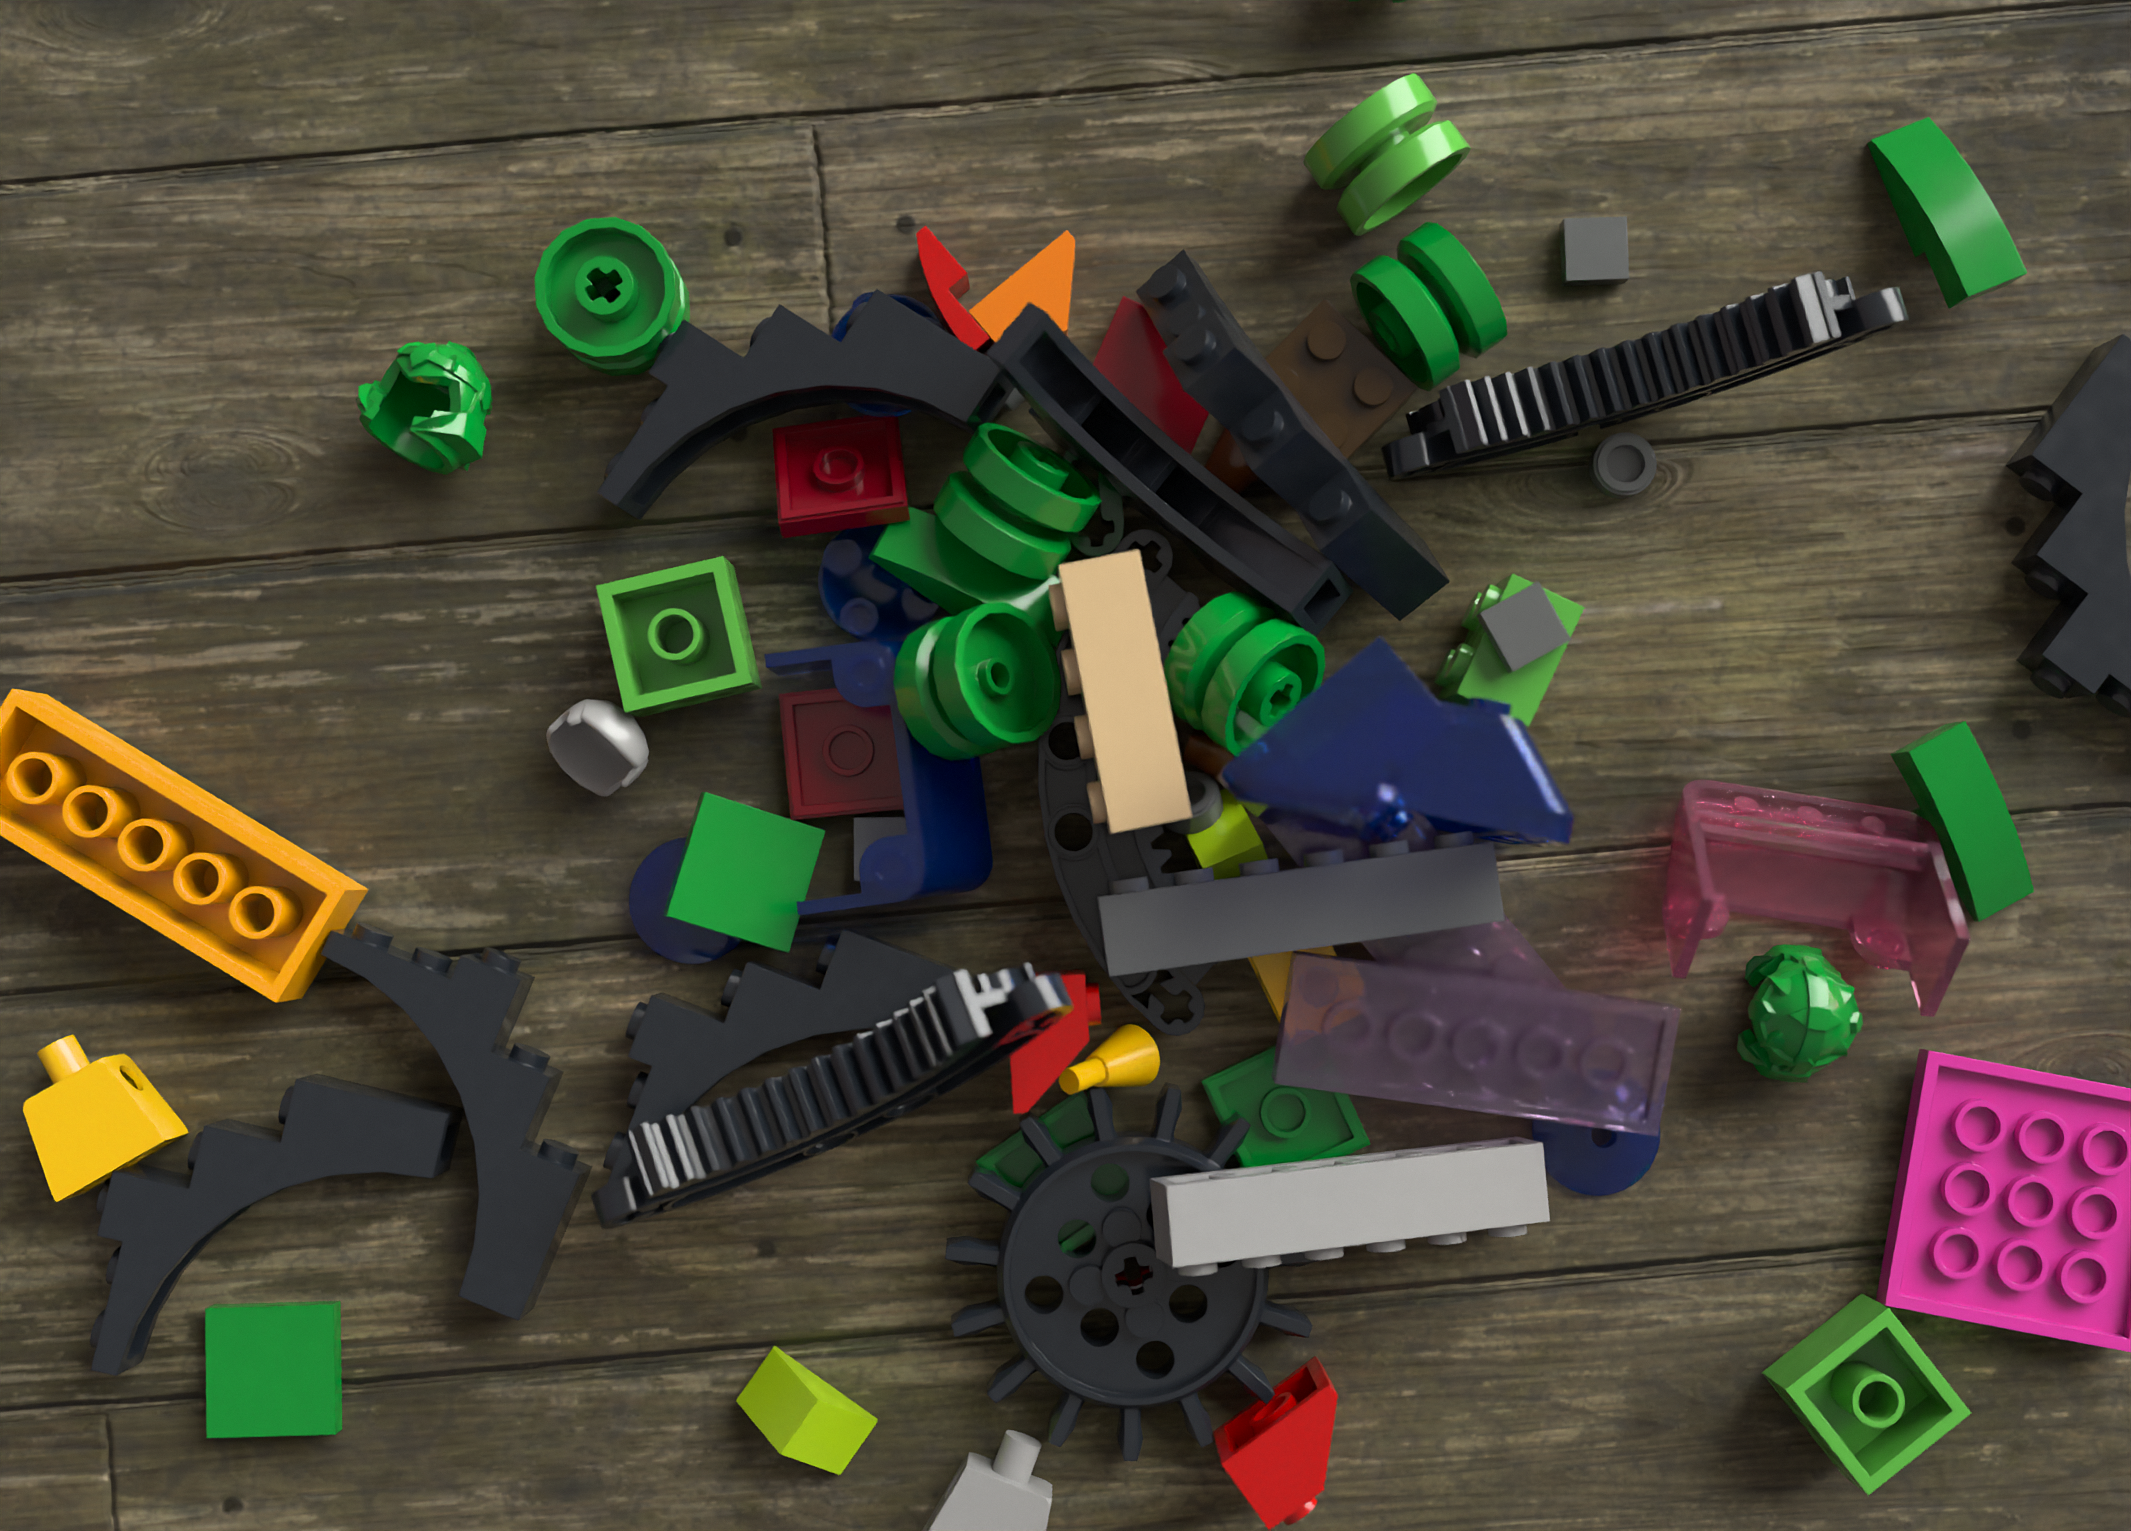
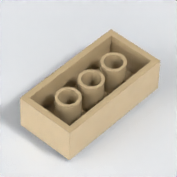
M1139 550L1059 565V583L1048 585L1049 599L1056 632L1069 630L1072 649L1061 651V660L1068 695L1081 693L1085 715L1074 717V726L1081 760L1094 758L1098 781L1087 783L1088 798L1094 824L1106 822L1108 833L1112 835L1192 818Z

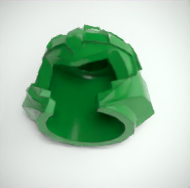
M450 341L446 345L436 343L424 344L421 342L407 343L397 350L396 359L386 370L381 382L375 380L371 384L365 383L358 386V397L355 400L361 412L359 420L364 429L379 443L406 461L428 471L448 475L455 469L468 471L469 464L482 459L484 440L487 432L483 423L486 415L491 414L493 401L489 379L481 364L476 360L474 353L461 344Z
M1782 944L1773 946L1764 955L1753 956L1746 964L1745 979L1752 987H1755L1761 980L1765 979L1747 1008L1756 1038L1750 1028L1738 1035L1737 1051L1742 1060L1752 1063L1760 1075L1785 1082L1808 1083L1811 1075L1827 1065H1831L1839 1057H1846L1848 1055L1847 1050L1856 1034L1861 1031L1863 1018L1862 1013H1859L1854 996L1855 988L1852 985H1848L1841 978V973L1823 957L1822 949L1804 945Z

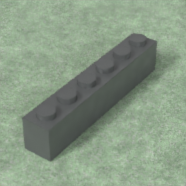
M1468 831L1433 836L1434 849L1410 853L1408 841L1404 840L1368 845L1370 858L1344 862L1343 850L1339 849L1304 854L1305 867L1279 871L1278 858L1239 863V877L1214 880L1213 868L1211 867L1173 873L1175 886L1149 889L1148 877L1108 882L1110 895L1096 896L1107 974L1111 977L1505 921L1493 842L1474 843L1473 833Z

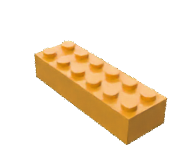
M12 688L0 707V836L275 1003L303 998L327 959L321 953L330 931L346 928L369 889L47 694Z

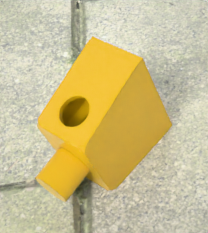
M75 1035L59 1039L37 1052L54 1085L27 1099L23 1103V1113L51 1194L56 1203L86 1193L112 1177L113 1171L135 1165L189 1134L184 1123L126 1054L103 1057L90 1064Z

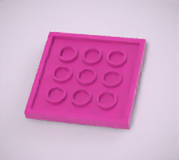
M1919 1048L1876 1301L1885 1306L2131 1352V1088Z

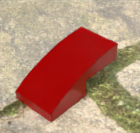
M925 225L916 233L923 273L935 309L949 334L979 353L984 352L986 354L991 348L990 337L958 301L970 289L968 273Z

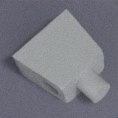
M1006 1430L995 1460L969 1452L922 1531H1046L1052 1502V1484L1031 1475L1042 1444L1024 1433Z

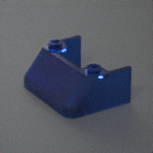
M1379 636L1238 754L1224 768L1219 779L1239 803L1265 824L1365 842L1379 836L1384 843H1387L1414 821L1415 817L1409 811L1467 764L1469 760L1446 734L1456 725V722L1385 640Z
M863 641L765 655L766 668L778 676L833 669L835 685L839 693L848 702L865 708L891 706L907 834L878 839L864 851L859 865L861 894L797 902L798 915L970 892L982 886L992 872L994 860L980 756L972 759L950 761L930 753L912 736L899 711L894 688L896 657L904 641Z
M1390 691L1384 715L1358 709L1355 712L1336 809L1449 833L1472 831L1473 838L1519 847L1568 846L1575 819L1523 721L1510 717L1512 705L1486 698L1470 697L1469 706L1464 707Z

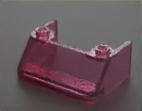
M1695 780L1684 787L1676 809L1662 906L1672 977L1686 979L1700 940L1712 939L1721 935L1727 925L1729 911L1848 929L1853 947L1868 964L1879 969L1908 971L1920 1015L1935 1016L1971 937L1937 832L1927 820L1917 814L1901 809L1713 780Z

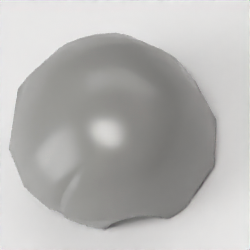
M585 699L576 703L552 723L546 733L549 750L561 769L580 786L600 796L607 797L623 786L625 788L640 776L649 761V749L645 734L635 718L608 700Z

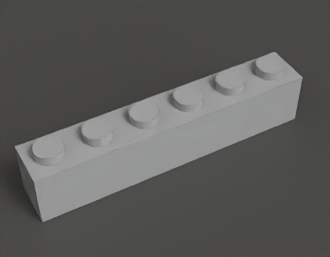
M1520 1137L1150 1178L1156 1258L1172 1267H1177L1178 1274L1183 1276L1212 1274L1218 1271L1217 1262L1241 1259L1242 1267L1247 1268L1276 1266L1281 1264V1254L1304 1252V1258L1309 1260L1335 1259L1344 1256V1246L1366 1244V1250L1369 1252H1393L1406 1248L1405 1239L1426 1236L1429 1244H1457L1467 1241L1466 1231L1488 1229V1235L1492 1237L1521 1236L1527 1234V1224L1550 1221L1543 1143Z

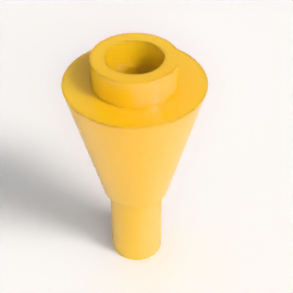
M1132 1024L1123 1025L1095 1049L1084 1062L1066 1068L1059 1075V1084L1067 1094H1075L1092 1086L1143 1087L1149 1085L1156 1078L1160 1067L1158 1048L1153 1038L1143 1028Z

